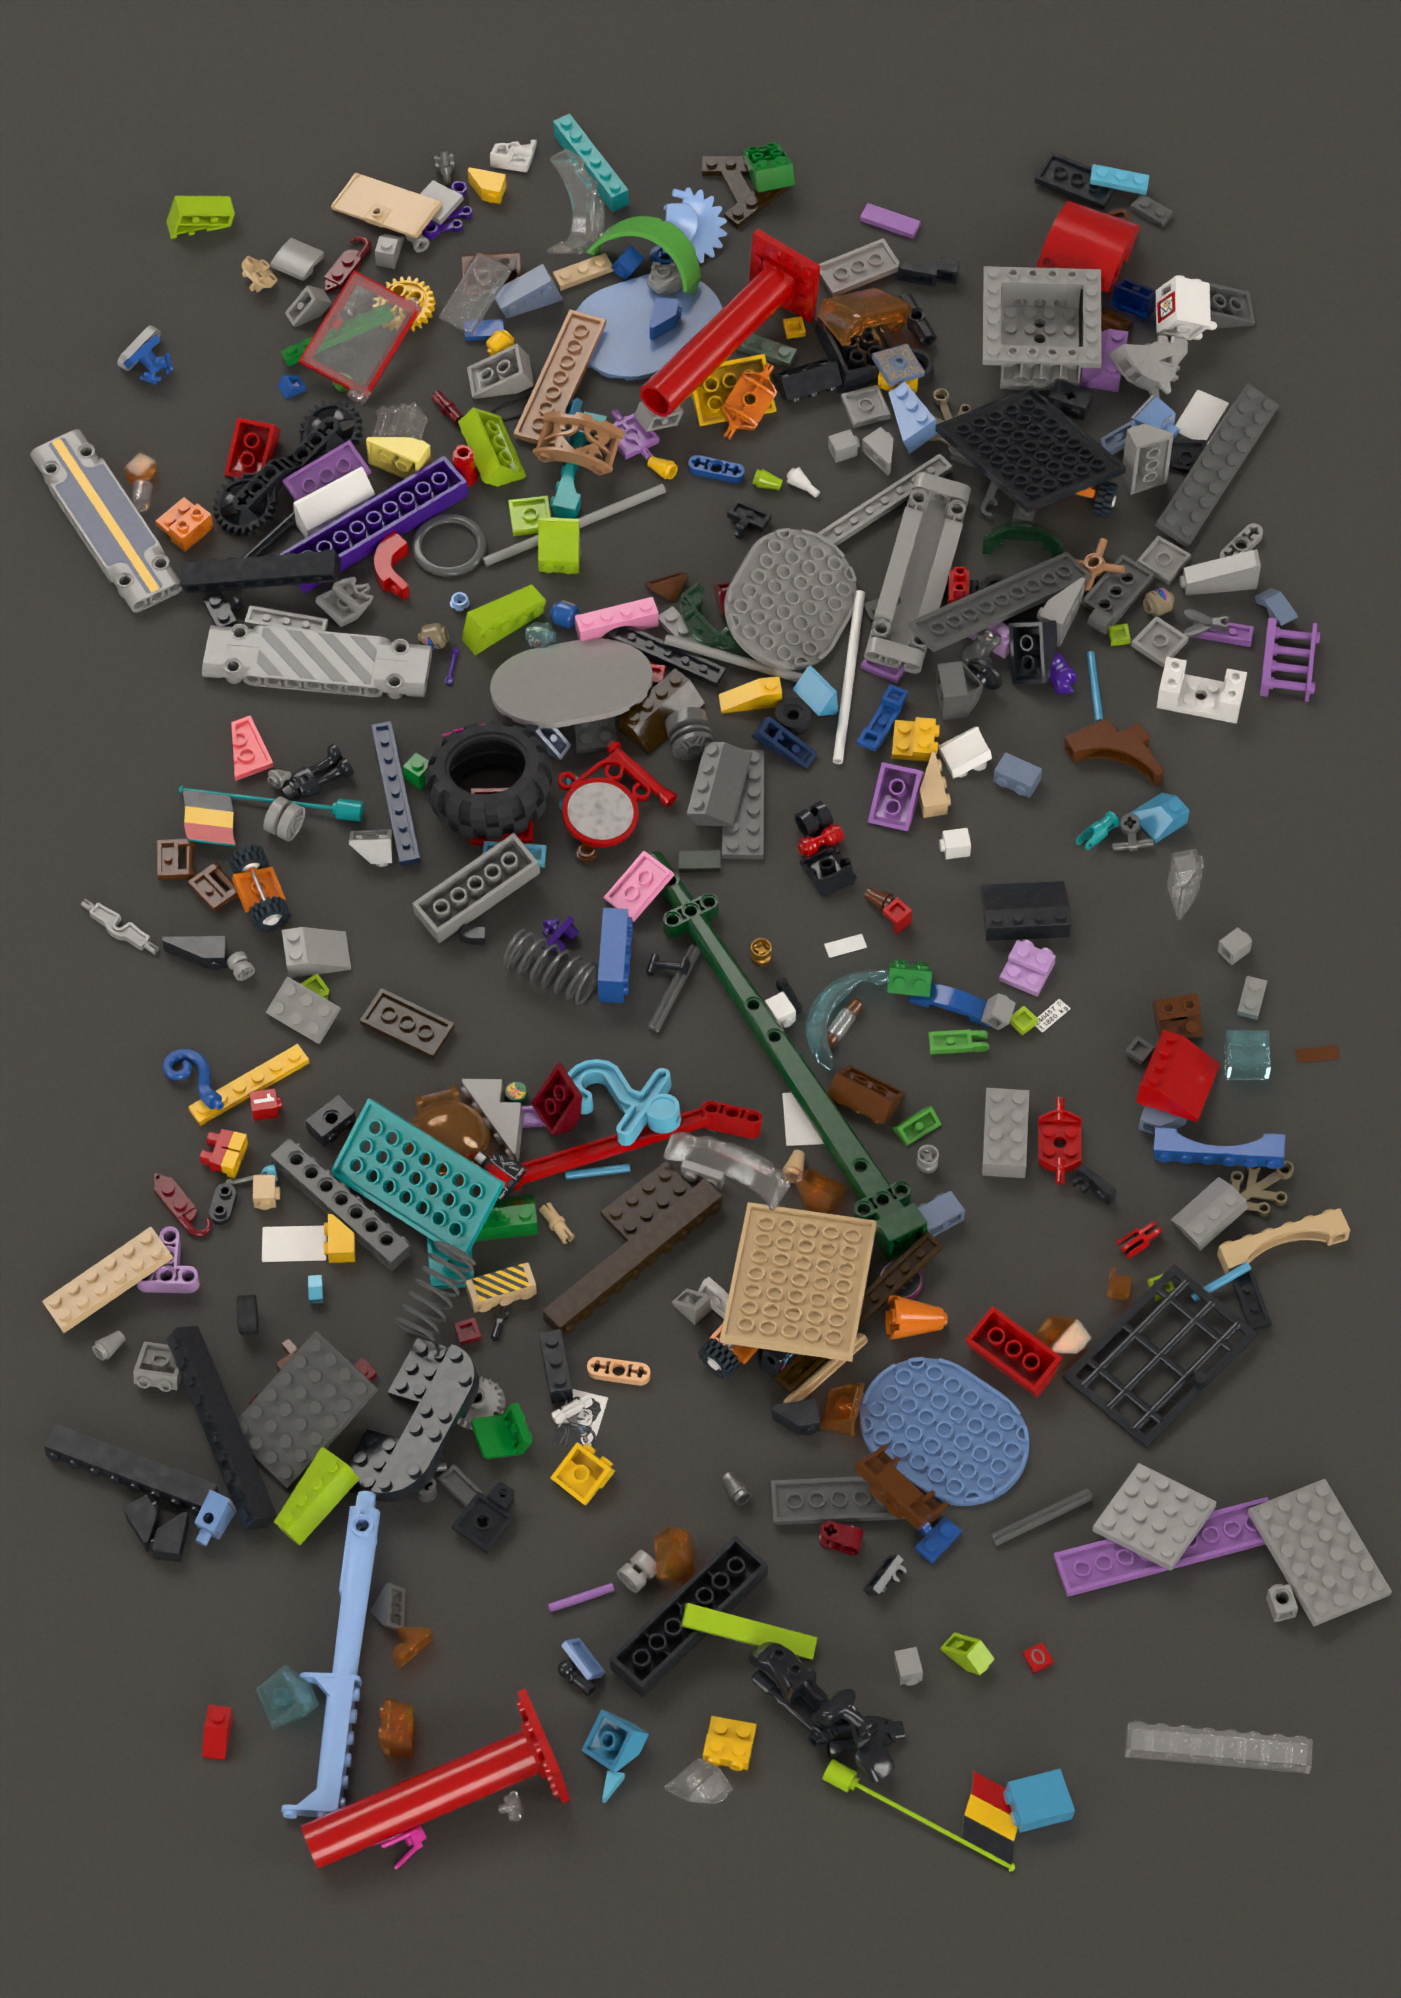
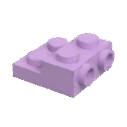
M1017 940L1008 956V961L999 977V981L1038 997L1055 964L1056 956L1048 948L1038 949L1034 947L1033 943L1029 940H1023L1022 942Z

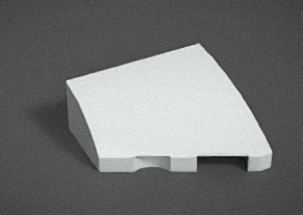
M531 140V144L520 145L519 141L495 144L490 153V167L527 172L533 159L537 140Z

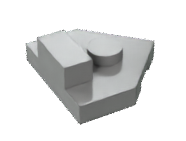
M660 262L652 263V270L647 282L648 286L657 294L664 292L669 296L683 288L681 275L674 262H671V265H661Z

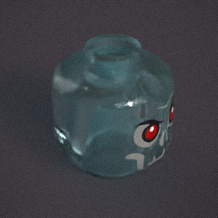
M533 622L531 626H528L525 634L526 642L532 648H547L556 642L557 633L553 631L551 624Z

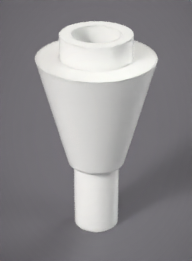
M800 467L792 468L786 476L788 478L787 483L809 492L815 498L820 494V491L811 485V482Z

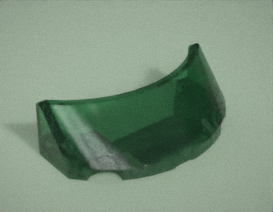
M1016 521L1004 523L992 528L983 537L982 554H993L996 546L1003 547V539L1043 542V550L1047 551L1048 549L1051 552L1052 558L1062 554L1064 541L1054 531L1031 522Z
M698 582L681 594V616L686 628L696 639L716 648H741L728 627L719 633L705 619L702 612V596L705 592Z

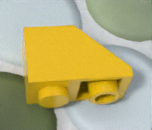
M328 1214V1222H324V1235H328V1242H324V1255H328L329 1263L355 1262L354 1232L333 1214Z

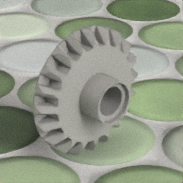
M482 1376L479 1377V1390L476 1398L481 1399V1401L472 1404L465 1419L460 1418L458 1420V1425L473 1430L471 1421L474 1418L503 1415L506 1401L503 1390H501L498 1383H494L491 1379H485Z

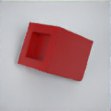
M898 897L882 910V914L894 924V933L897 935L912 923V909Z

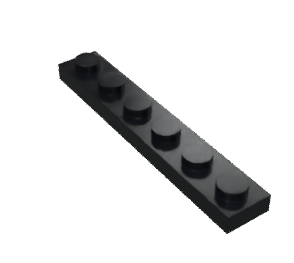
M632 626L614 628L609 635L611 640L629 644L641 651L646 657L673 669L676 668L678 671L714 687L718 686L726 673L725 667L689 651L666 645L664 640Z

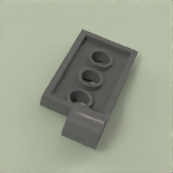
M1123 554L1114 564L1124 565V573L1107 571L1082 600V605L1092 611L1087 624L1104 635L1109 632L1108 628L1119 621L1155 579V573ZM1130 577L1132 581L1125 582L1122 578ZM1118 590L1121 594L1113 595L1111 591ZM1105 603L1108 604L1109 607L1103 609L1099 605Z

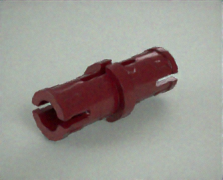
M440 390L436 391L431 399L441 408L440 411L443 415H447L455 425H459L458 422L464 416L455 408V404L449 401Z

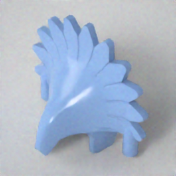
M689 187L685 191L673 189L672 196L682 198L683 201L681 204L672 203L663 207L666 210V220L664 222H670L684 232V235L692 242L696 250L698 262L703 263L704 254L713 258L715 256L713 247L719 249L723 247L718 239L727 235L720 228L727 220L718 217L722 207H712L713 196L704 200L702 189L698 190L695 195H693Z

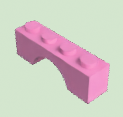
M653 597L575 616V630L580 641L602 638L610 630L621 626H632L641 631L659 626L658 610Z

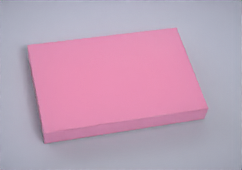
M643 851L603 898L615 908L628 909L629 917H632V921L635 922L675 874L647 852Z

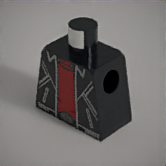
M480 1151L474 1159V1162L484 1170L505 1182L498 1197V1200L502 1202L505 1201L529 1170L500 1152H495L490 1158L483 1151Z

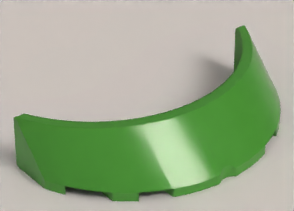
M638 216L622 220L607 229L587 251L589 254L598 256L602 245L608 240L614 241L623 236L641 237L658 244L671 256L681 275L683 292L695 295L702 277L696 250L692 242L688 240L684 232L678 227L656 217Z

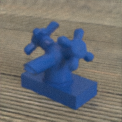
M157 335L152 337L123 363L129 369L137 361H140L149 370L144 372V375H140V380H146L153 385H156L157 381H161V377L155 376L161 368H165V374H169L173 370L170 353H165V357H156L152 352V348L161 341Z

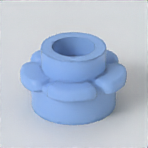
M463 592L453 594L450 601V606L455 608L456 611H463L470 605L467 595Z

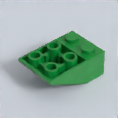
M770 142L765 146H751L746 150H742L753 185L758 193L795 185L793 163L780 143Z

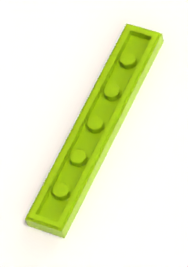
M687 1603L685 1606L681 1624L682 1627L758 1647L765 1642L779 1643L791 1650L797 1657L810 1661L813 1660L818 1638Z

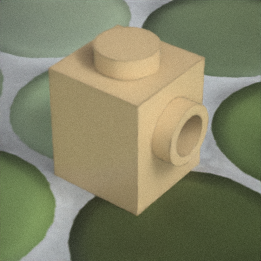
M253 1175L254 1208L261 1210L276 1208V1200H280V1187H277L275 1175Z

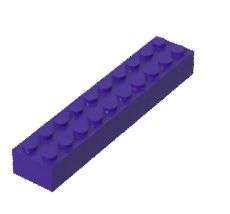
M443 456L283 551L280 555L285 553L301 554L305 551L323 552V550L330 549L336 551L341 558L340 572L375 552L380 542L393 531L402 536L467 497V481L447 458ZM322 583L299 584L297 586L305 594Z

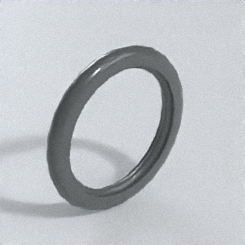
M442 514L426 520L419 526L413 536L411 550L416 562L427 572L441 577H456L472 571L480 564L487 550V539L481 527L472 519L458 514ZM445 523H455L470 529L477 540V549L472 559L461 566L447 568L430 563L423 555L421 543L424 535L431 528Z

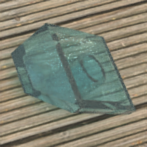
M283 1665L256 1688L271 1729L304 1718L319 1706L312 1686L288 1665Z

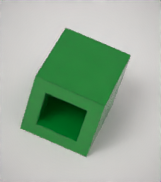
M415 753L403 766L404 780L421 790L426 784L425 773L428 769L429 761Z

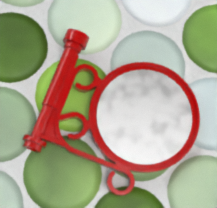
M615 740L606 748L609 756L595 764L577 780L573 773L563 772L559 775L557 782L560 789L568 791L562 806V819L565 827L574 838L594 847H610L625 841L633 833L637 825L639 816L637 801H646L650 796V792L655 796L658 795L660 802L665 807H669L677 799V794L672 790L665 789L643 767L621 750L622 744ZM610 765L620 768L619 775L611 776L608 773ZM606 766L604 771L605 778L587 779L599 768ZM623 770L637 782L632 788V793L618 782L622 778ZM569 778L573 783L566 785L561 780ZM639 786H641L646 791L645 795H639L636 793V790L639 789Z

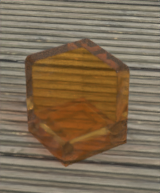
M1111 1267L1107 1297L1129 1300L1132 1277L1116 1275V1267Z

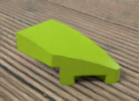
M318 973L301 983L306 988L328 999L329 989Z

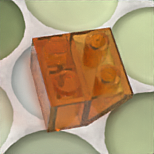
M385 1698L384 1706H380V1750H384L385 1758H413L414 1706L392 1698Z

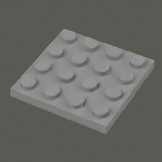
M1138 1463L1093 1525V1532L1171 1571L1212 1514L1217 1502Z

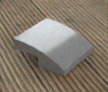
M290 238L277 252L270 263V267L304 281L313 273L314 266L324 258V252Z

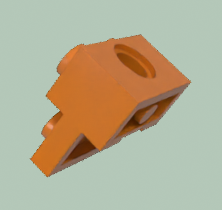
M185 497L155 521L156 526L169 535L171 542L184 552L213 529L211 514L198 503L194 505Z

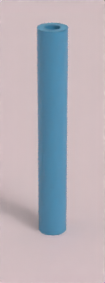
M630 1164L565 1171L566 1180L630 1172Z
M1245 1262L1203 1288L1207 1292L1212 1293L1251 1270L1248 1262ZM1191 1294L1194 1302L1201 1299L1196 1294Z

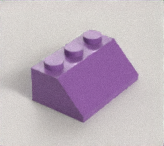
M1107 329L1101 332V368H1083L1080 387L1119 392L1122 374L1115 367L1116 365L1110 358L1109 353L1121 345L1127 344L1128 331Z

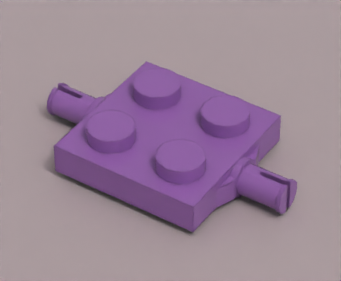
M618 409L613 410L611 415L616 420L613 425L625 432L624 438L619 442L618 451L625 460L641 453L646 461H648L653 456L648 449L659 443V437L654 431L646 432L634 417V414L623 417Z

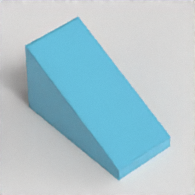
M607 1770L602 1796L603 1803H606L625 1779V1773Z

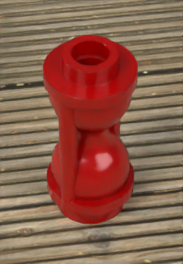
M831 824L816 838L811 836L800 838L797 847L802 856L810 857L824 844L832 846L841 843V840L844 839V834L838 824Z

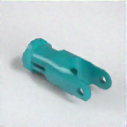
M1108 811L1100 821H1095L1076 838V844L1081 845L1084 841L1088 840L1085 844V849L1090 850L1102 841L1110 830L1120 825L1119 818L1112 811Z

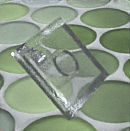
M700 1758L693 1761L664 1786L666 1791L687 1802L717 1804L723 1801L733 1790L720 1768Z

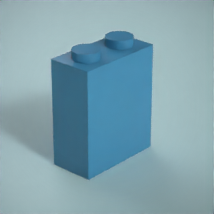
M1061 1769L1010 1781L1003 1792L1004 1800L1007 1805L1010 1804L1012 1810V1823L1018 1827L1019 1833L1071 1820L1075 1813Z

